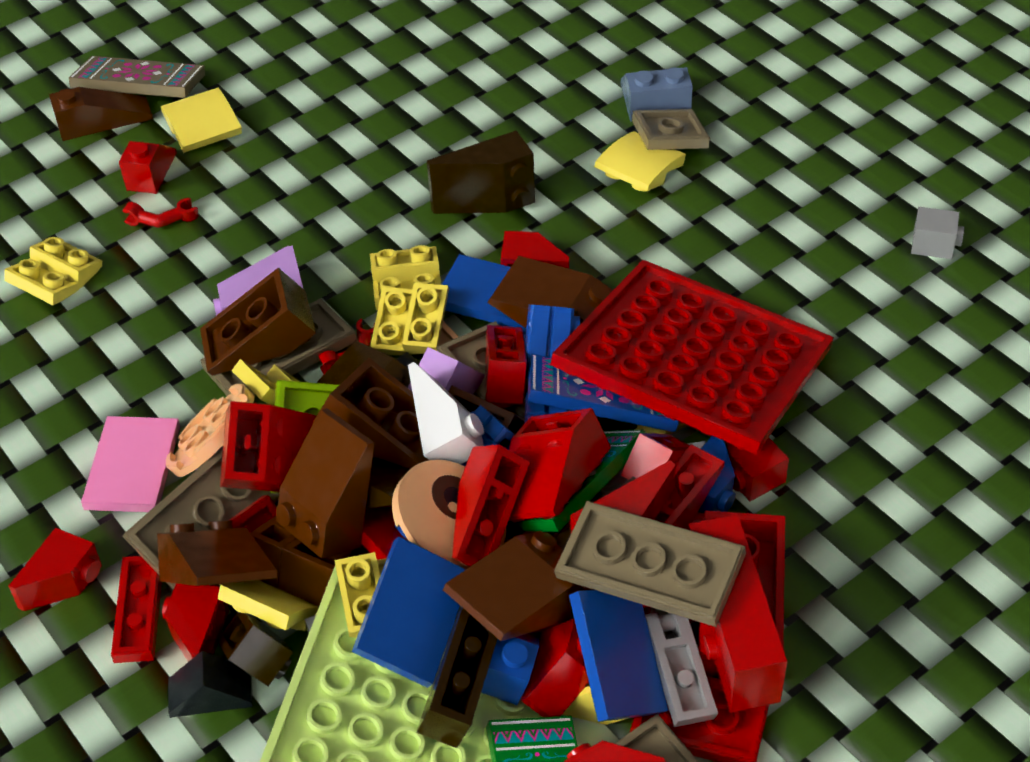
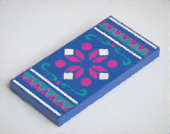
M531 354L528 367L529 402L560 409L564 408L570 411L593 408L595 415L598 417L676 432L678 420H672L655 410L638 405L611 391L601 389L597 385L579 377L569 375L551 366V358Z

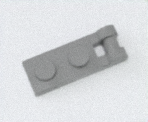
M657 613L645 614L664 695L674 727L715 719L718 711L689 619L672 613L658 616ZM672 631L676 638L666 639L664 632Z

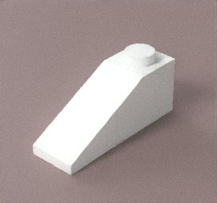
M415 362L409 364L408 369L423 455L429 460H447L460 465L468 461L473 447L484 446L482 440L484 428L480 419L474 413H470Z

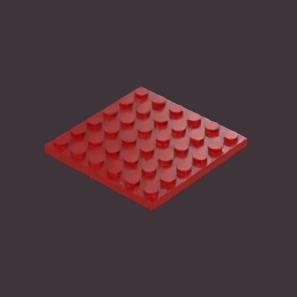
M642 260L553 352L550 365L569 375L595 384L601 389L625 397L638 405H643L664 414L672 420H678L694 427L706 435H712L731 443L738 449L757 455L830 350L834 337Z

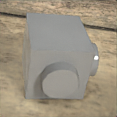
M918 206L911 254L952 259L954 247H961L964 234V226H958L959 212Z

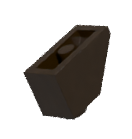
M237 612L217 639L229 661L268 687L274 678L280 679L286 673L292 661L290 656L293 654V651L288 644L251 614Z

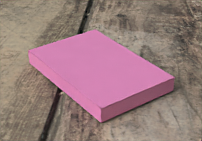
M107 416L82 497L83 509L149 512L161 502L169 469L166 467V457L170 452L174 453L180 430L178 418Z

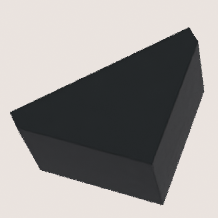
M202 650L169 677L168 714L170 718L253 707L252 675L223 657Z

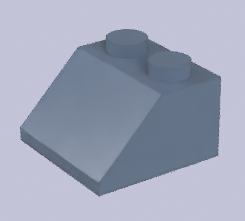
M687 67L626 73L621 78V87L630 122H632V115L635 110L692 108L693 86Z

